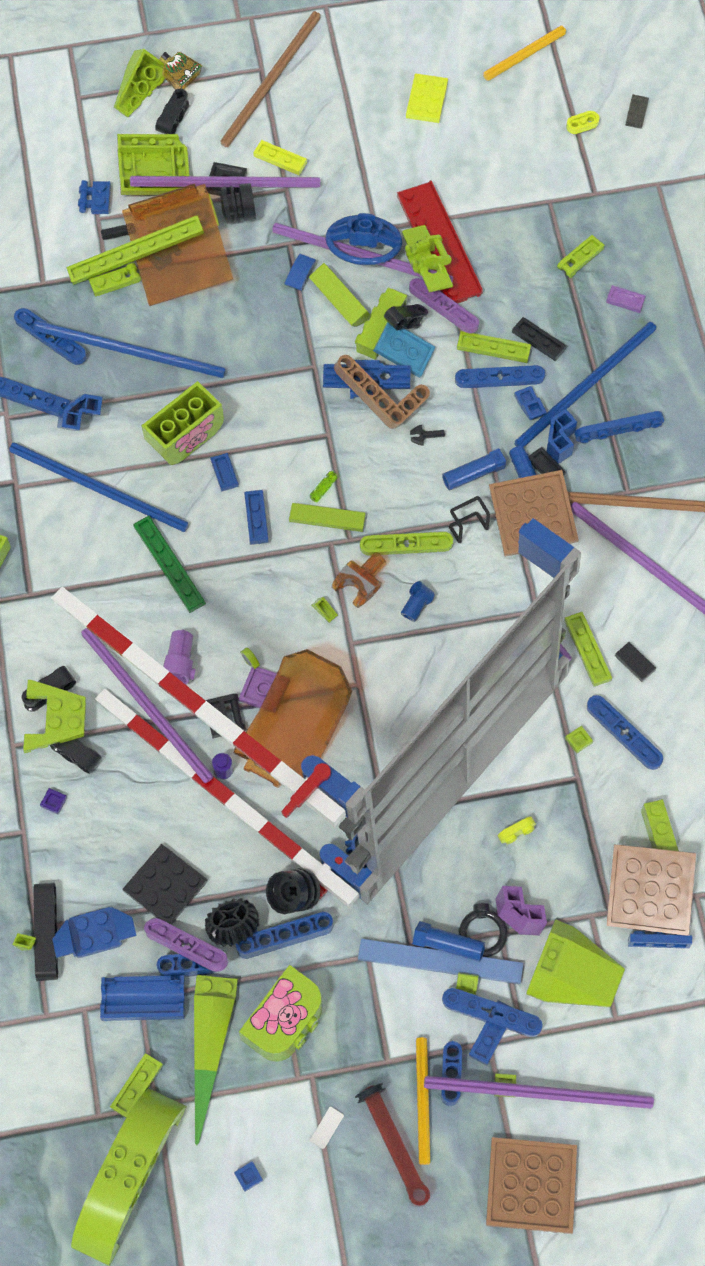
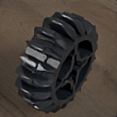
M233 898L231 901H225L223 904L218 903V907L212 908V912L208 913V918L205 919V930L209 939L216 945L221 944L222 947L226 945L232 947L233 944L239 945L242 941L247 942V938L253 937V933L257 932V927L260 925L259 913L256 907L248 900L243 901L242 898L237 901Z

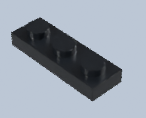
M524 317L512 328L513 334L531 344V346L554 361L566 349L564 343Z

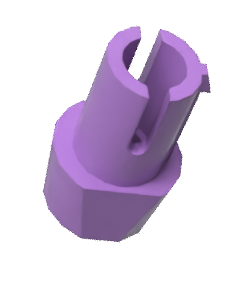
M175 630L171 634L169 650L165 656L163 667L184 684H188L189 679L194 680L196 670L192 668L193 661L190 659L193 635L185 630Z

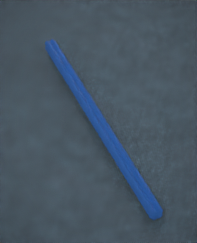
M36 321L34 324V330L37 332L223 378L225 375L224 367L42 321Z
M648 322L553 406L546 415H543L518 437L514 445L516 447H525L551 423L552 417L569 408L656 330V325L653 322Z
M13 442L9 447L10 452L147 516L149 515L182 532H185L189 526L185 520L20 444Z

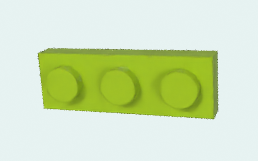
M145 1053L110 1108L126 1118L140 1096L150 1087L163 1064Z

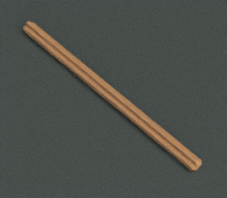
M316 11L311 13L220 140L222 146L229 147L320 20V13Z
M568 492L570 503L578 502L580 504L705 512V501Z

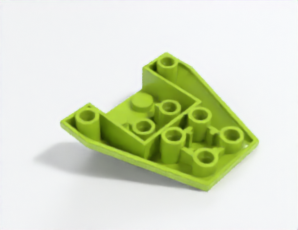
M555 919L526 995L548 1003L611 1007L625 968L575 927Z

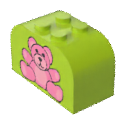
M197 381L141 425L144 439L170 465L178 464L208 441L220 429L224 421L222 404Z
M289 965L239 1030L241 1041L267 1060L279 1062L288 1059L296 1049L300 1050L306 1042V1039H304L309 1032L313 1033L319 1024L317 1021L322 1013V1000L318 986Z

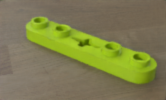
M448 532L368 535L360 541V551L368 556L446 552L453 547V536ZM405 540H408V543H411L409 544V547H405V545L403 544Z

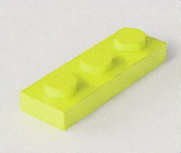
M263 140L260 141L253 152L254 157L296 175H300L307 164L306 158Z

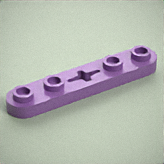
M415 278L410 281L409 291L419 300L464 332L474 333L478 330L479 319L439 290L429 292L423 279Z
M150 919L144 925L148 938L211 971H222L228 965V958L224 951L161 919Z

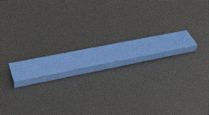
M361 939L358 960L453 975L463 972L479 975L478 978L513 984H521L523 963L488 957H482L481 961L478 962L441 950Z

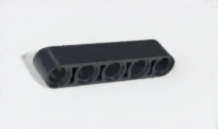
M55 882L34 884L35 978L37 982L58 980V958H56L52 940L57 933Z

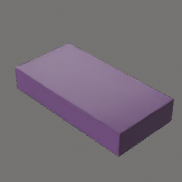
M612 285L606 303L640 313L646 296Z

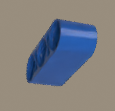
M180 954L161 956L156 964L161 976L177 977L184 975V977L214 973V971ZM190 961L192 966L189 969L182 968L184 962ZM165 963L172 964L171 969L167 971L161 968Z
M450 1041L444 1046L442 1059V1077L449 1078L446 1075L447 1070L454 1069L457 1072L455 1079H461L462 1047L458 1042ZM454 1048L458 1051V1055L450 1057L447 1054V1050ZM441 1090V1100L445 1105L454 1106L458 1103L460 1091H454L457 1096L450 1100L445 1096V1092L448 1090Z

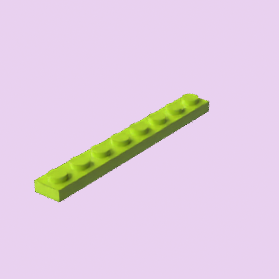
M198 215L66 268L72 284L75 285L204 234V230Z

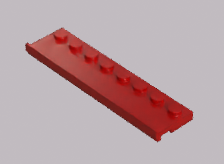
M432 180L428 183L397 192V198L411 228L425 225L430 236L440 235L447 254L452 258L451 263L444 266L448 275L453 276V287L440 291L457 304L467 301L468 298L481 296L483 289ZM435 245V250L430 251L431 255L436 254V256H440Z

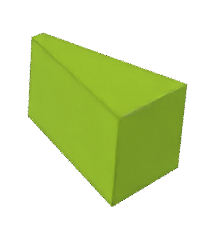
M324 597L318 598L311 604L329 623L338 616Z
M17 933L12 945L21 951L31 950L36 938Z

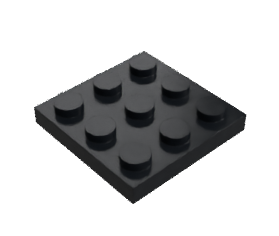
M160 844L122 890L153 916L172 925L208 880L167 847Z

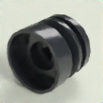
M251 183L239 184V193H235L232 185L230 186L231 194H227L225 186L221 187L220 201L222 214L227 224H231L230 215H234L235 223H238L239 214L243 215L244 221L256 220Z
M298 868L274 873L266 885V897L273 910L285 915L312 909L320 898L321 888L319 880L309 869Z

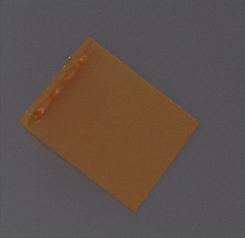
M191 184L129 204V208L122 210L130 241L198 215L204 230V234L136 260L149 306L233 280L205 184L199 186Z

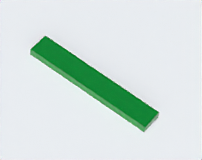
M148 515L134 523V529L188 612L191 613L206 605L205 600L150 516Z

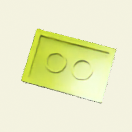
M415 73L406 118L439 123L448 78Z

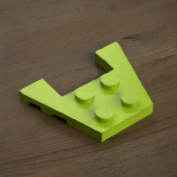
M27 680V699H47L45 734H24V753H30L34 749H43L51 744L63 743L85 736L86 697L37 681Z

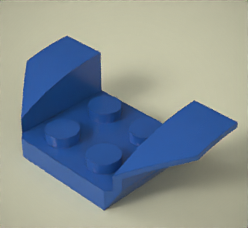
M107 907L71 917L69 920L67 919L52 940L56 958L73 954L74 957L82 958L118 948L122 945V940L137 935L131 916L113 907Z

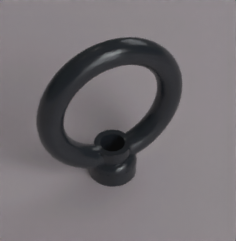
M474 904L473 911L467 914L460 924L459 935L467 937L468 926L476 918L492 919L499 928V939L493 947L484 949L482 957L494 956L506 944L508 936L506 923L496 912L490 910L489 904Z

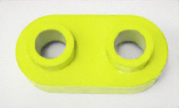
M586 111L571 116L567 120L566 129L572 134L594 129L598 126L600 117L595 111Z
M530 816L504 829L497 836L501 843L511 844L517 840L519 835H528L533 832L536 823Z

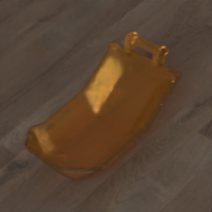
M308 649L284 656L259 712L246 731L248 735L301 777H303L302 761L311 755L319 758L322 757L351 698L353 691L342 667ZM235 747L233 753L248 760L244 766L245 771L255 773L273 783V786L277 788L281 786L280 782L265 770L256 766L255 762Z

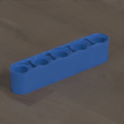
M320 912L255 932L253 937L247 938V942L242 941L239 945L236 944L237 953L241 958L249 959L327 935L333 929V918L327 912ZM321 920H327L329 922V925L326 927L319 926V922ZM302 926H308L310 928V930L307 933H301L299 931L300 927ZM282 932L290 933V937L287 939H281L279 936ZM263 938L271 940L268 945H262L260 941ZM243 944L251 945L248 951L240 949Z

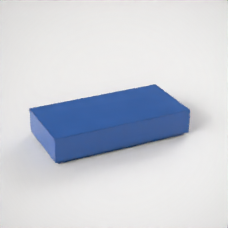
M225 453L211 457L210 460L221 492L239 487L229 454Z

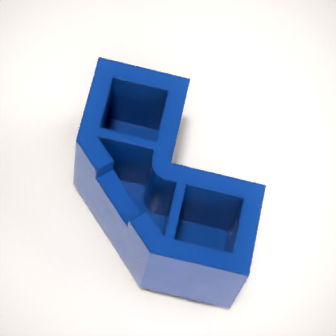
M82 394L59 410L57 428L72 431L80 430L82 414L100 415L103 397Z
M567 409L551 418L546 452L558 464L570 457L574 448L573 442L568 437L576 431L577 421Z

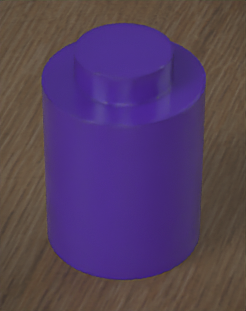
M225 753L215 755L212 760L215 776L219 779H228L233 774L231 757Z

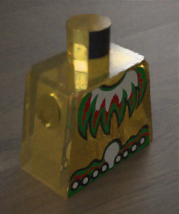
M164 52L159 59L165 64L162 75L175 90L185 89L200 75L202 65L182 52H177L173 57Z

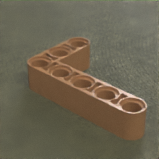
M340 356L334 365V370L338 376L391 429L399 427L430 395L428 387L421 384L416 386L405 398L396 404L351 356ZM340 362H344L348 368H343ZM353 376H358L360 382L355 381ZM366 389H370L373 395H369ZM416 392H420L423 398H419ZM379 402H383L386 408H381ZM404 403L408 404L411 410L406 409ZM391 415H395L398 418V422L394 421Z

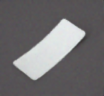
M329 1107L312 1135L310 1142L324 1149L344 1114Z

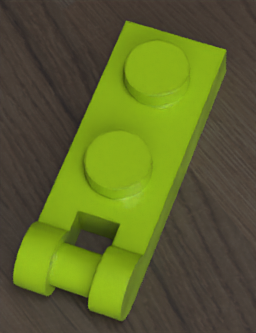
M591 235L564 257L557 267L561 271L564 270L569 278H572L577 271L604 250L605 245Z
M130 263L124 268L89 279L95 297L141 281L135 263Z

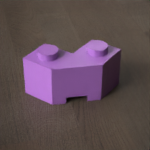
M502 886L495 898L498 916L520 935L540 936L547 924L544 905L525 904L522 887Z

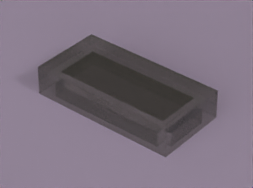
M632 94L625 126L642 129L649 97Z

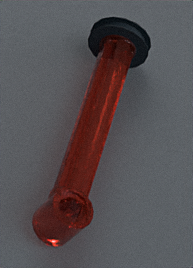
M383 1083L372 1085L355 1096V1098H359L357 1103L365 1101L406 1187L409 1202L415 1207H423L430 1199V1191L424 1182L421 1181L380 1095L386 1088L382 1089ZM422 1190L425 1193V1199L423 1201H416L413 1198L414 1191Z

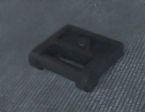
M229 694L206 700L226 717L227 713L224 704L229 703L235 724L246 732V725L243 724L238 705V694ZM210 727L212 739L222 737Z

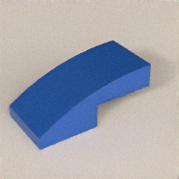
M299 254L284 284L302 291L307 277L310 276L316 259Z
M532 386L514 393L518 404L529 420L547 414Z

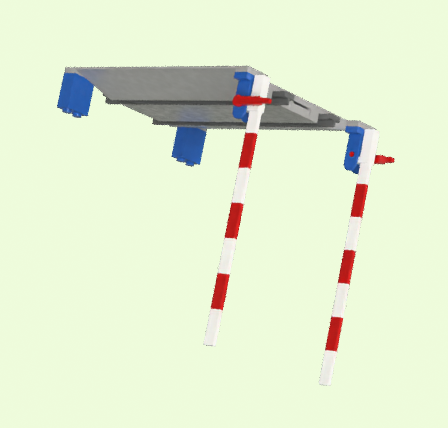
M534 518L528 524L524 523L518 532V553L554 579L366 789H363L355 781L351 783L325 761L314 755L307 756L302 761L303 777H301L65 588L61 587L51 599L290 790L293 795L290 798L291 801L281 811L282 816L288 818L303 803L333 827H336L346 816L340 823L339 828L346 833L350 840H353L358 835V847L348 856L336 845L325 844L320 849V863L214 776L208 783H204L167 738L109 691L104 689L95 698L96 702L300 868L309 869L319 880L321 888L319 899L329 891L350 908L358 898L368 905L567 677L569 659L559 652L560 643L565 639L566 630L562 628L564 600L570 594V585L568 584L579 573L581 552Z

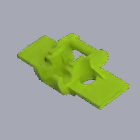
M425 225L403 230L402 235L407 243L405 246L406 256L413 271L422 276L428 291L434 292L453 287L444 266L451 263L452 258L447 254L443 246L442 237L440 235L430 236ZM435 245L440 256H436V254L431 255L430 251L435 250ZM431 269H434V270H436L437 272H436V273H430V272H428V271L431 270Z

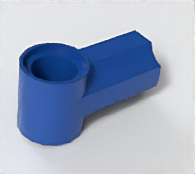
M417 581L411 586L409 591L411 596L401 611L403 617L413 622L417 620L424 606L431 603L435 596L434 591L421 581Z

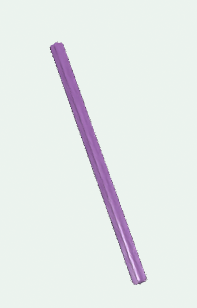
M130 176L131 186L230 187L231 185L239 187V184L251 183V187L319 188L321 184L320 177Z
M274 223L273 233L329 249L325 237L279 223ZM333 241L339 250L351 256L360 258L382 256V254L339 241ZM392 258L387 262L378 264L422 278L419 273L413 271L411 264ZM429 270L428 272L436 273L437 271ZM449 275L451 282H453V276Z
M574 502L571 505L572 513L705 614V600L578 502Z
M87 628L81 631L83 638L202 781L208 783L212 780V773L100 639Z
M426 1076L424 1079V1088L648 1109H651L654 1105L652 1096Z

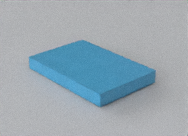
M387 322L373 351L396 365H411V373L420 378L435 346L406 329L397 331Z

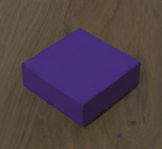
M48 788L40 803V807L59 814L67 799V795Z

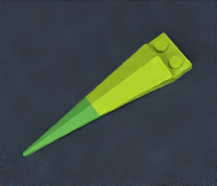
M197 975L194 994L196 1145L200 1141L217 1069L236 1002L238 979L202 975Z

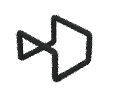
M479 496L450 510L455 522L449 524V529L458 543L462 542L463 526L461 522L475 515L484 529H489L490 512ZM478 500L487 514L485 523L478 512H473L458 519L454 511ZM455 525L459 526V536L453 528Z

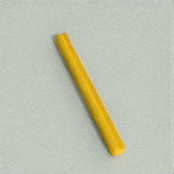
M560 25L484 71L483 77L487 81L493 79L565 35L566 29Z
M419 1037L416 1038L419 1164L429 1165V1091L427 1088H424V1079L428 1076L427 1038Z

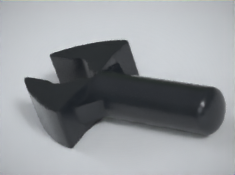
M422 424L410 430V435H420L419 437H411V442L424 446L426 438L445 437L444 430L425 431L422 429Z

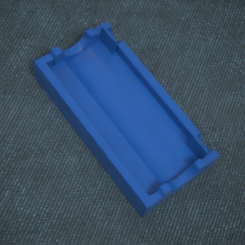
M184 975L177 977H101L102 1000L100 1019L102 1021L184 1019Z

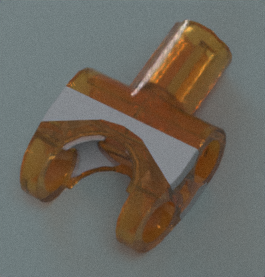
M374 552L362 566L353 560L349 561L333 581L332 589L338 591L345 586L356 587L359 591L353 601V605L357 608L361 607L380 589L382 583L375 576L387 564L385 559L380 554Z

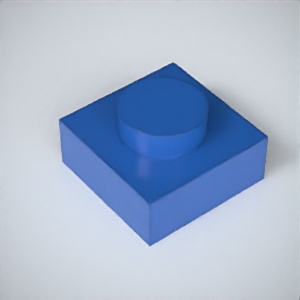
M253 1161L234 1172L244 1192L263 1182Z

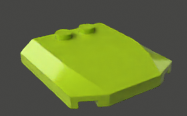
M117 134L121 195H182L186 187H142L130 185V176H189L187 147L181 143L178 134Z

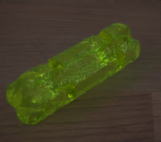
M329 471L326 474V478L324 477L315 487L316 490L310 493V499L318 502L321 499L320 496H323L331 487V483L336 481L337 474Z

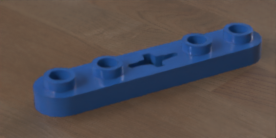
M26 308L18 309L14 313L15 322L19 327L75 365L85 362V349L73 340L53 336L54 339L51 337L47 339L45 333L35 331L34 324L36 321L47 323Z
M538 365L461 369L455 374V383L460 388L541 384L545 379V370ZM498 374H501L502 380H499Z
M0 377V397L57 417L59 416V410L71 402L65 398ZM35 395L36 399H32L31 401L29 397H33Z
M654 411L584 426L577 429L574 435L576 441L587 443L591 440H602L609 436L627 432H639L651 427L658 428L664 422V417L661 411Z
M599 695L590 697L586 706L587 711L646 768L651 770L660 768L663 762L662 753L603 697ZM621 729H622V730L628 729V730H629V731H628V735H629V736H627L626 734H624V735L622 736V735H621Z
M455 988L447 989L443 994L442 1002L448 1010L528 1037H536L542 1031V1021L536 1015ZM482 1008L485 1010L495 1008V1012L503 1016L494 1015L493 1018H490L489 1013L482 1010Z

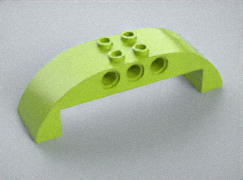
M147 1089L140 1096L121 1126L88 1193L76 1223L71 1248L108 1266L111 1265L120 1247L117 1241L173 1125L178 1126L187 1106L151 1089Z

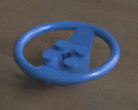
M359 213L358 215L347 216L335 221L328 228L325 236L327 247L335 256L346 262L358 265H376L387 262L400 252L403 244L401 233L393 224L368 213ZM349 239V243L352 246L360 245L370 248L377 247L378 242L393 249L379 257L360 258L342 252L335 246L333 241Z

